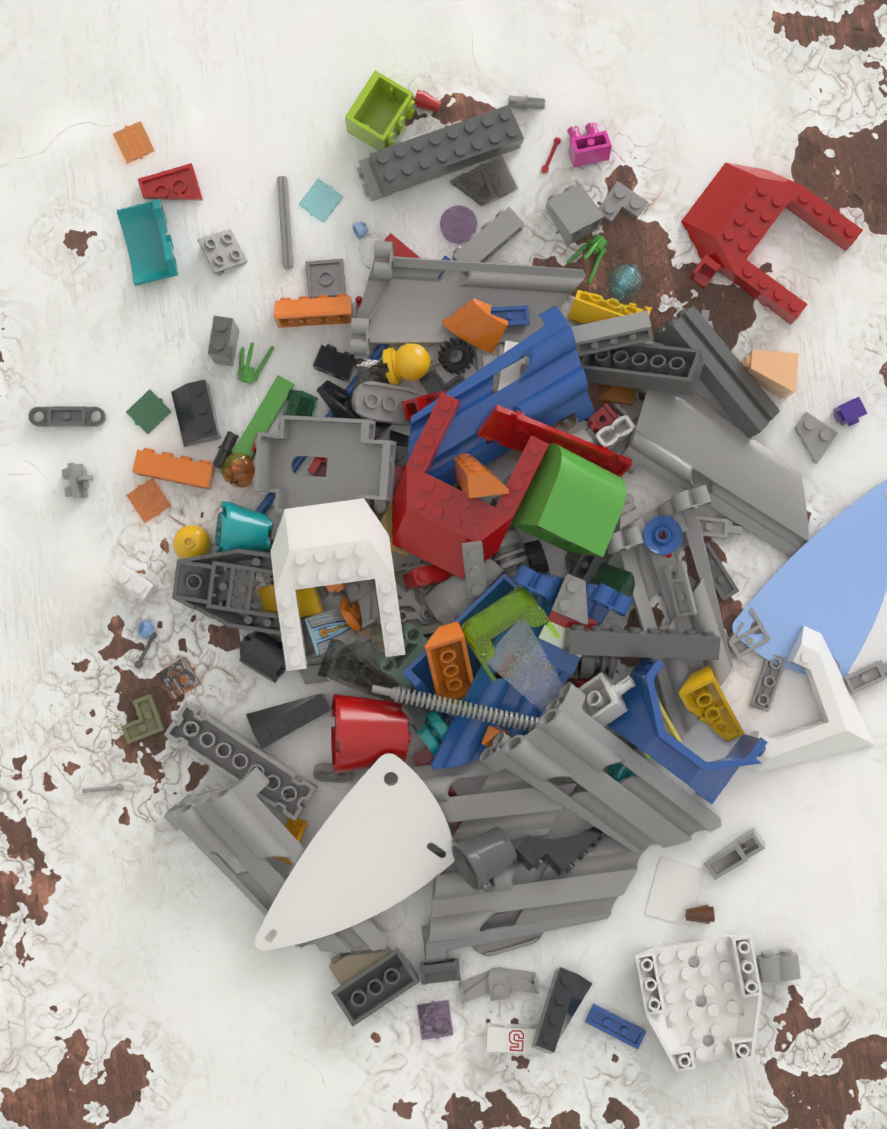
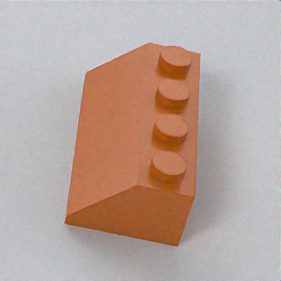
M338 294L336 297L320 295L312 299L302 296L296 300L280 298V301H275L274 320L278 328L351 323V318H353L352 299L347 294Z
M465 453L453 458L455 481L468 498L509 493V489L474 456Z
M458 621L438 627L425 644L437 699L440 695L442 696L441 700L447 697L446 701L449 698L454 700L465 697L474 680L465 637Z

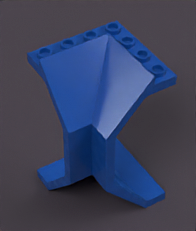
M641 658L629 675L636 686L622 694V699L628 711L606 726L642 750L696 792L695 794L712 805L740 766L762 764L756 758L765 752V746L768 742L762 737L757 738L743 734L726 758L710 762L704 761L666 731L654 685V678L664 664L658 659Z

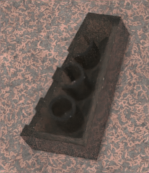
M330 639L317 676L380 700L395 701L390 696L372 693V687L377 685L393 689V687L398 688L400 684L378 670L369 661L363 659L342 641Z

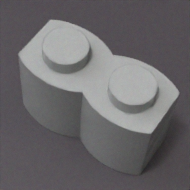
M782 949L780 953L773 954L772 951H763L761 955L756 956L759 979L762 983L801 979L798 954L792 952V949Z

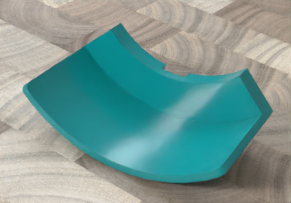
M158 199L118 209L117 215L128 249L134 286L178 276L177 261L172 251L174 246L171 235L166 234L168 232L166 226L167 219L161 200Z

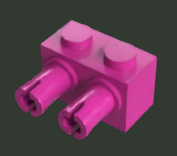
M592 122V126L591 123L585 126L587 135L581 136L578 126H574L575 131L573 127L568 128L567 133L570 137L568 153L573 168L610 159L612 144L607 131L599 132L595 122Z

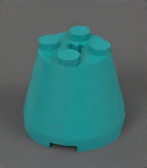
M221 501L220 507H222V512H219L217 516L215 542L219 550H215V553L235 549L269 551L270 539H268V531L271 532L272 520L268 518V515L232 502Z

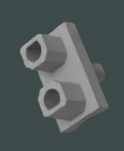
M68 463V467L61 470L62 477L65 480H70L71 485L65 487V496L81 499L88 498L87 489L89 488V482L93 481L94 477L87 475V469H84L83 464Z

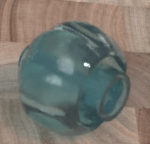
M623 264L612 269L609 274V286L614 296L620 299L631 298L641 292L643 278L637 265Z

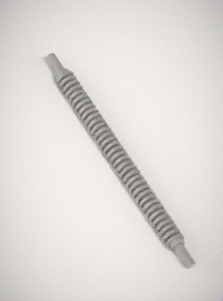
M377 685L372 687V693L390 696L391 699L395 700L394 702H397L399 698L400 703H403V700H405V704H408V701H410L411 706H413V702H416V707L421 703L420 708H423L425 704V709H428L430 705V710L436 707L435 711H439V708H441L442 713L444 709H446L447 714L451 710V715H454L456 711V716H459L461 712V717H464L466 714V718L472 715L471 719H475V716H477L476 720L478 721L482 717V722H485V718H487V723H490L492 719V724H495L497 721V725H500L502 722V726H505L507 723L509 728L511 724L514 729L517 725L518 730L523 726L522 731H526V728H528L527 732H531L532 729L536 728L539 720L536 717L534 721L533 716H530L529 719V715H525V718H523L524 714H520L518 717V713H515L513 716L511 711L508 715L507 710L503 714L502 709L498 713V708H495L493 712V707H490L488 711V706H484V709H482L483 705H479V708H477L478 704H474V707H472L471 702L467 706V701H464L462 705V700H459L458 704L457 699L451 702L452 698L446 701L447 697H444L441 700L442 696L440 695L436 699V694L431 698V693H428V697H426V692H423L422 696L421 691H418V694H415L416 690L410 693L411 689L409 688L407 692H405L406 688L404 687L400 691V686L398 688L393 687V689Z

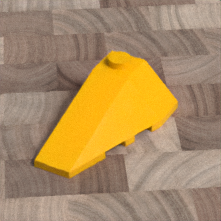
M708 665L692 673L678 692L687 710L691 713L693 712L703 723L705 722L714 732L727 742L745 734L710 666Z

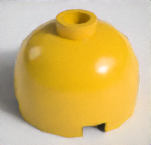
M187 525L180 528L173 538V548L180 559L206 555L211 552L212 539L210 534L204 528L197 525Z

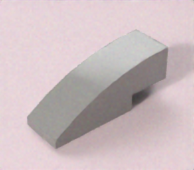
M753 828L704 862V865L716 880L747 862L751 856L765 849V843L755 828Z

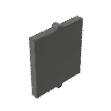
M413 685L408 686V688L411 689L410 693H413V690H416L413 687ZM404 700L401 710L408 717L409 722H412L418 731H422L428 709H425L426 705L424 704L423 708H420L421 703L416 707V702H413V706H411L410 701H408V704H405Z

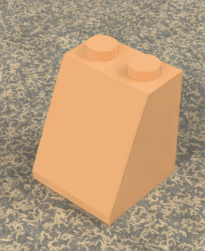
M752 349L741 360V364L762 388L782 399H787L796 392L799 353Z

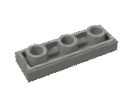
M773 654V656L778 658H772L770 661L764 659L749 706L769 712L787 657ZM773 660H777L778 665L773 663ZM767 678L771 680L769 685L766 683Z

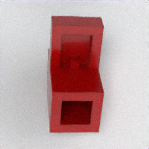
M445 390L402 401L406 420H410L413 415L438 399L441 392L445 393Z

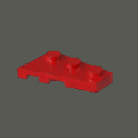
M192 163L138 179L144 199L203 201Z

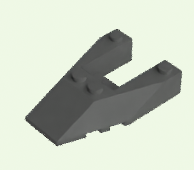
M235 549L177 560L172 599L205 614V616L221 622L227 627L281 635L277 611L251 608L256 572L273 574L271 552Z

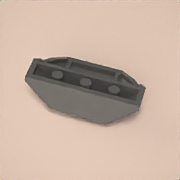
M620 517L613 533L620 531ZM607 549L603 557L567 552L565 561L568 574L584 580L585 583H591L603 574L612 554L609 555Z

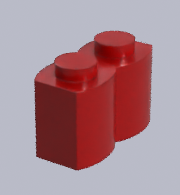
M431 564L429 566H420L405 573L403 579L406 589L415 590L425 585H434L447 579L450 575L449 572Z

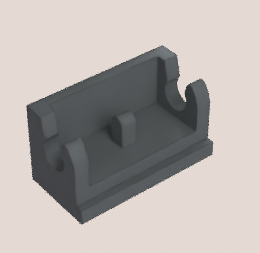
M459 958L446 959V961L427 964L426 961L420 962L422 985L455 980L460 981Z

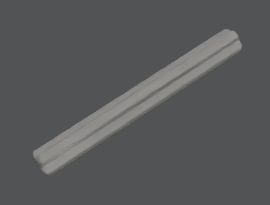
M278 176L277 187L283 267L288 269L293 268L288 179L286 176Z

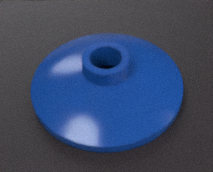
M657 516L651 519L646 524L643 532L646 546L652 552L661 555L674 552L680 546L683 537L681 526L675 519L669 516ZM660 532L665 533L664 539L659 538Z

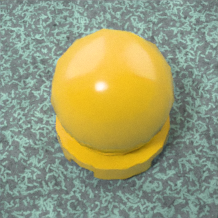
M407 343L400 346L397 351L393 347L383 350V364L387 363L389 369L386 376L392 385H401L403 379L417 381L423 378L429 371L431 364L429 353L418 344Z

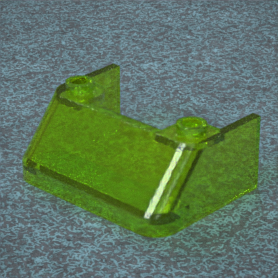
M519 587L464 622L461 626L466 643L492 681H495L496 678L485 663L495 654V647L490 640L524 618L532 627H539L545 624L552 636L557 639L560 637L544 610L525 588Z

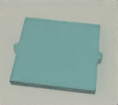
M318 178L300 201L299 206L308 211L310 216H315L324 223L343 196L335 191L331 185L328 186Z

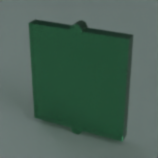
M150 389L126 411L135 421V425H139L147 434L154 430L172 412L163 403V399L158 398Z

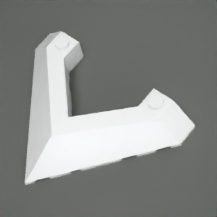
M803 626L787 661L804 668L809 678L815 701L818 703L822 720L773 738L754 730L751 736L762 737L768 742L765 746V752L756 758L762 764L742 766L754 773L875 745L822 634Z

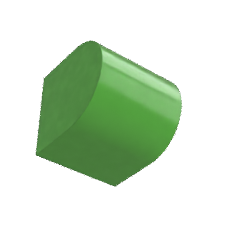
M549 444L550 446L511 525L566 552L603 557L625 503V482L621 477L557 444Z

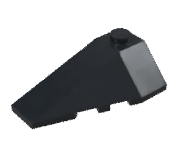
M328 380L317 388L316 391L336 418L363 419L355 413L352 406V396L349 395L347 390ZM375 422L374 440H379L392 424Z

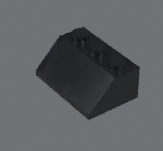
M205 379L187 383L171 392L184 447L221 439L209 384Z

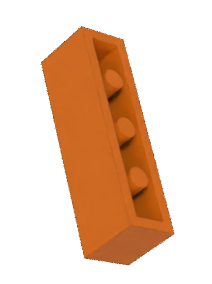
M144 448L143 451L137 450L132 470L136 475L211 490L215 467L210 465V461L200 459L199 462L192 461L191 457L187 456L175 458L173 457L174 454L162 452V455L156 454L155 450Z

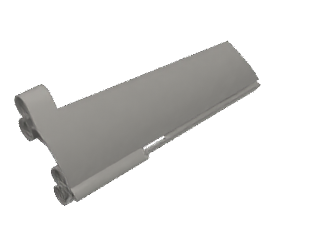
M375 241L374 262L357 318H351L350 355L369 356V344H445L444 341L447 340L449 342V338L455 340V337L461 340L460 337L447 329L442 324L444 318H449L460 307H464L473 298L491 305V308L528 305L529 326L507 327L498 344H505V341L520 343L544 326L541 317L538 315L553 306L559 308L583 281L586 274L584 269L393 257L394 242ZM444 271L468 272L469 274L468 278L462 283L438 281L439 275Z
M638 389L639 392L645 395L636 427L624 451L620 454L632 459V465L626 472L633 474L639 464L642 463L687 491L699 487L692 482L691 473L692 470H695L712 482V493H709L712 503L708 504L710 507L773 547L792 557L806 542H809L806 501L799 471L752 437L748 438L741 429L695 396Z

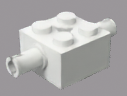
M601 672L578 688L586 695L581 710L605 727L628 711L622 699V694L636 686L633 679L628 675L615 685L610 677Z

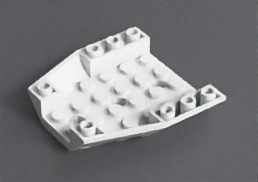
M726 934L653 947L635 955L645 1015L676 1072L696 1069L695 1064L724 1058L732 1057L735 1062L754 1058L762 989L751 935ZM690 957H698V964L696 966H689L688 960ZM702 995L706 999L705 1003L700 1006L696 1005V998ZM706 1035L713 1037V1041L709 1045L703 1044V1038Z

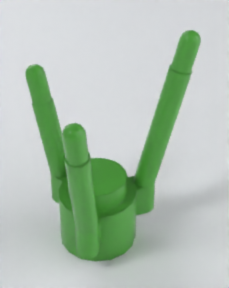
M596 234L566 261L569 264L587 248L589 251L584 256V260H587L592 253L595 255L599 253L588 279V284H591L602 256L606 252V239Z
M250 343L245 365L244 347H241L237 374L239 376L238 380L253 384V380L257 381L260 372L274 350L273 346L270 347L256 372H254L255 368L249 367L254 343Z

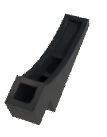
M594 826L579 834L563 838L533 839L529 836L515 849L517 859L528 871L533 867L538 869L546 861L560 876L563 872L568 874L575 867L573 863L577 859L581 861L589 853L587 849L590 846L595 848L602 839L600 837L604 832Z

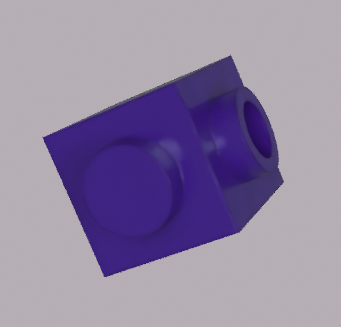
M860 397L854 398L833 409L835 412L834 418L841 426L848 424L850 427L860 422L858 418L867 414Z

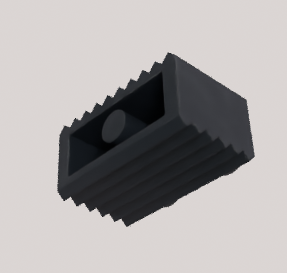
M327 344L326 346L321 345L312 366L315 370L349 383L357 365V359L354 358L355 355H350L346 351L344 353L338 352L336 347Z

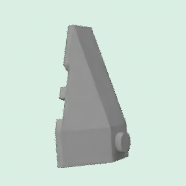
M491 558L484 562L487 589L504 570ZM453 575L452 578L436 584L424 597V600L436 619L443 625L455 622L479 597L468 599L465 577L462 579Z

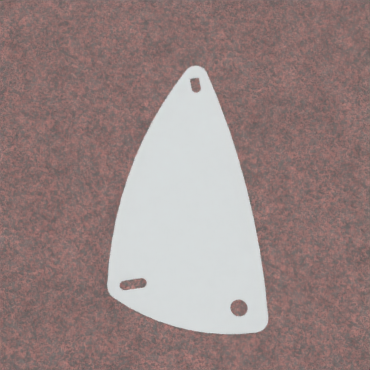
M390 753L382 755L360 778L322 825L292 869L270 907L254 940L255 946L259 950L268 951L305 943L363 922L404 900L433 880L436 875H439L454 862L451 848L453 839L438 802L420 777L400 758ZM394 772L398 776V781L395 785L389 786L385 783L384 776L387 773ZM428 843H434L444 850L446 856L440 858L427 848ZM270 930H276L277 935L271 943L264 939Z

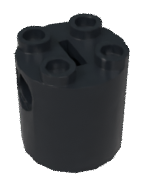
M258 631L251 632L244 637L239 645V662L271 682L276 683L286 670L282 642L268 633Z

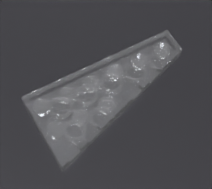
M523 616L484 658V661L544 714L546 713L548 703L553 698L559 697V691L563 684L526 618Z

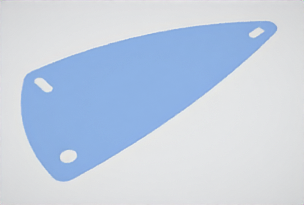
M887 480L846 508L815 534L809 542H806L769 579L735 619L732 626L734 634L737 632L740 623H744L737 637L750 630L751 624L755 621L752 614L748 612L749 609H754L771 640L753 651L769 661L772 658H778L773 656V654L787 657L788 659L802 627L806 626L822 634L832 657L840 665L839 671L841 675L845 676L848 673L873 627L887 590V499L884 497V493L887 491ZM762 632L760 634L751 633L742 638L741 641L750 648L765 639ZM748 637L753 638V644L748 645L746 639ZM786 659L784 668L806 675L804 668ZM773 660V663L778 665V661Z

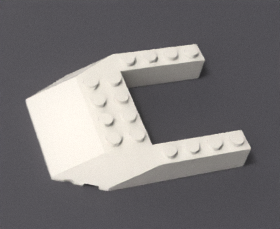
M365 499L284 509L271 548V560L286 671L307 668L297 590L375 579L385 656L405 655L389 534Z

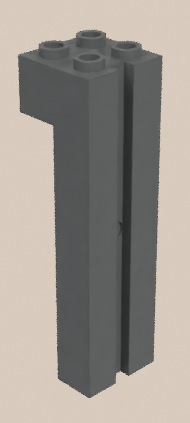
M694 305L687 310L684 307L676 314V318L673 315L665 322L666 327L661 326L654 332L656 336L652 341L665 344L664 346L701 350L704 367L699 379L748 438L759 434L769 424L768 422L774 419L780 412L779 408Z

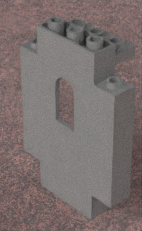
M281 415V420L278 423L280 435L257 432V437L255 438L256 456L253 461L255 476H253L252 485L255 492L276 493L273 499V507L275 508L274 512L283 513L284 509L361 498L365 499L369 507L370 499L392 501L396 442L391 440H374L376 421L369 419ZM299 456L327 458L326 477L297 475L292 469V463Z

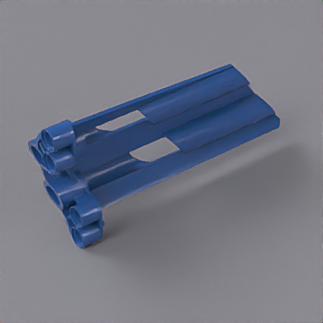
M556 306L538 315L545 326L445 393L459 400L461 405L427 473L428 475L453 485L456 483L453 458L459 457V454H470V456H474L483 465H487L512 450L498 444L497 440L486 445L487 439L477 436V430L496 405L512 411L518 410L520 413L523 412L524 416L549 426L554 425L572 413L575 414L578 423L595 414L594 407L588 396V382L580 363L572 328ZM528 356L529 363L523 375L518 380L492 394L494 375ZM438 399L411 417L407 462Z
M522 564L520 565L512 582L521 586L468 689L462 705L464 701H467V706L471 702L472 707H474V704H478L477 708H479V705H483L482 709H484V706H488V711L490 707H493V712L495 708H498V713L502 709L503 714L507 710L508 715L510 711L513 712V716L515 713H518V717L520 714H524L523 718H525V715H529V719L530 716H533L534 721L536 717L540 718L546 713L548 703L553 698L558 697L559 691L571 674L559 668L540 669L543 661L530 656L552 611L551 608L564 578L539 573ZM601 582L599 586L586 583L588 617L597 621V625L600 626L609 610L625 617L633 601L632 598ZM511 644L521 645L523 650L510 675L504 678L492 679L508 646ZM460 712L459 716L455 715L430 765L433 770H437L440 768L458 767L478 760L482 752L489 747L482 744L489 725L500 727L510 732L508 736L511 738L516 735L524 736L525 732L528 733V728H526V731H522L523 726L518 730L517 725L514 729L512 724L510 728L507 727V723L505 726H502V722L500 725H497V721L495 724H492V719L490 723H487V718H485V722H482V717L478 721L476 720L477 716H475V719H471L472 715L466 718V714L464 717H461Z

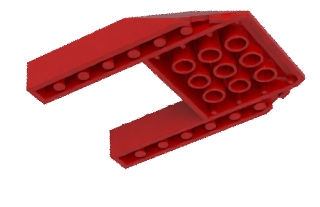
M725 162L682 219L681 223L685 230H687L691 242L694 243L700 259H703L705 255L712 258L721 265L718 270L719 273L791 325L808 304L747 260L748 256L784 208L791 211L844 251L855 242L863 229L804 186L765 169Z
M441 392L406 464L392 500V544L463 579L465 574L461 543L481 540L484 562L498 552L550 445L532 435L530 436L506 485L509 493L501 495L496 507L477 498H468L465 492L427 474L461 405L459 400Z

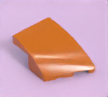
M473 298L464 307L457 309L449 318H444L442 324L464 341L492 354L508 326V321L490 314L491 305Z

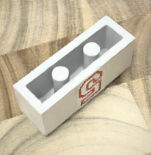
M487 1023L486 1051L490 1052L491 1055L510 1053L512 1056L529 1054L532 1057H540L541 1054H546L531 1047L538 1025Z

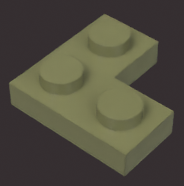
M148 694L133 700L139 719L121 726L127 744L165 730L153 695Z

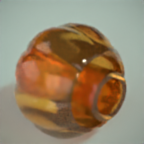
M240 452L228 456L224 467H222L225 481L238 488L250 486L253 476H255L254 460L249 455Z

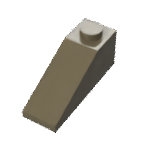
M386 947V949L374 951L371 949L353 951L343 955L339 953L331 959L332 962L329 968L341 986L391 953L392 949Z

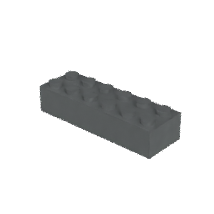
M644 343L583 355L580 362L589 383L693 396L704 367L701 350Z

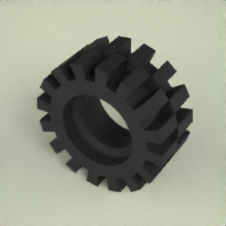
M455 337L454 340L449 338V342L445 340V345L439 347L441 351H438L440 356L438 360L447 372L460 375V372H466L464 369L467 368L469 370L471 368L469 364L473 365L474 351L463 339L460 340ZM457 349L461 350L463 354L462 359L456 363L451 362L449 358L451 352Z
M540 540L525 543L524 548L526 556L529 558L530 569L539 573H548L549 566Z

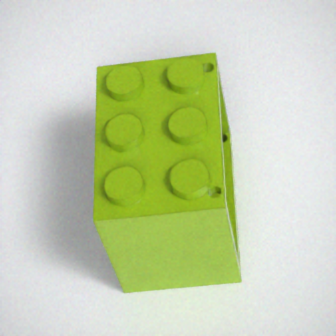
M375 70L345 116L347 132L376 150L395 145L397 135L403 133L406 121L408 119L411 120L415 113L414 93Z

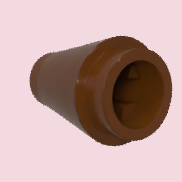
M707 904L685 909L686 921L710 924V922L715 921L713 906Z

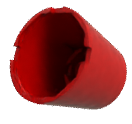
M333 694L331 717H335V727H331L332 768H335L333 769L334 774L369 769L382 755L389 753L396 755L403 762H406L409 743H411V733L408 731L409 719L401 710L403 703Z

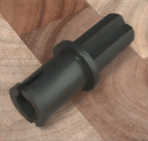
M228 431L222 445L218 447L219 451L213 461V465L216 468L222 469L229 455L232 454V449L239 438L235 433Z

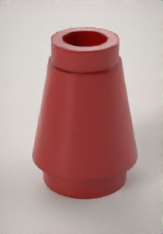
M417 90L414 98L416 108L437 113L441 102L426 91Z

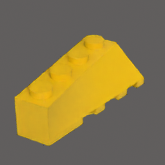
M578 290L568 318L576 323L587 324L647 310L650 315L651 307L645 306L644 309L637 308L635 303L629 302L628 305L620 304L618 299L603 300L601 295Z

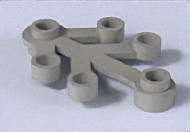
M407 569V570H405V571L403 572V575H404L405 573H407V572L413 570V569ZM396 583L397 595L401 598L398 599L399 607L410 606L416 611L407 613L404 610H400V613L403 614L401 622L417 619L421 624H430L435 616L424 600L430 586L425 585V591L421 587L417 589L420 594L419 604L415 600L414 590L406 589L405 591ZM425 611L428 613L427 618L424 616Z

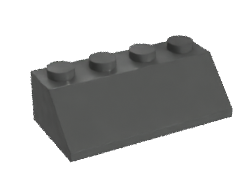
M397 948L332 991L331 994L353 1027L418 984L420 977L410 961Z

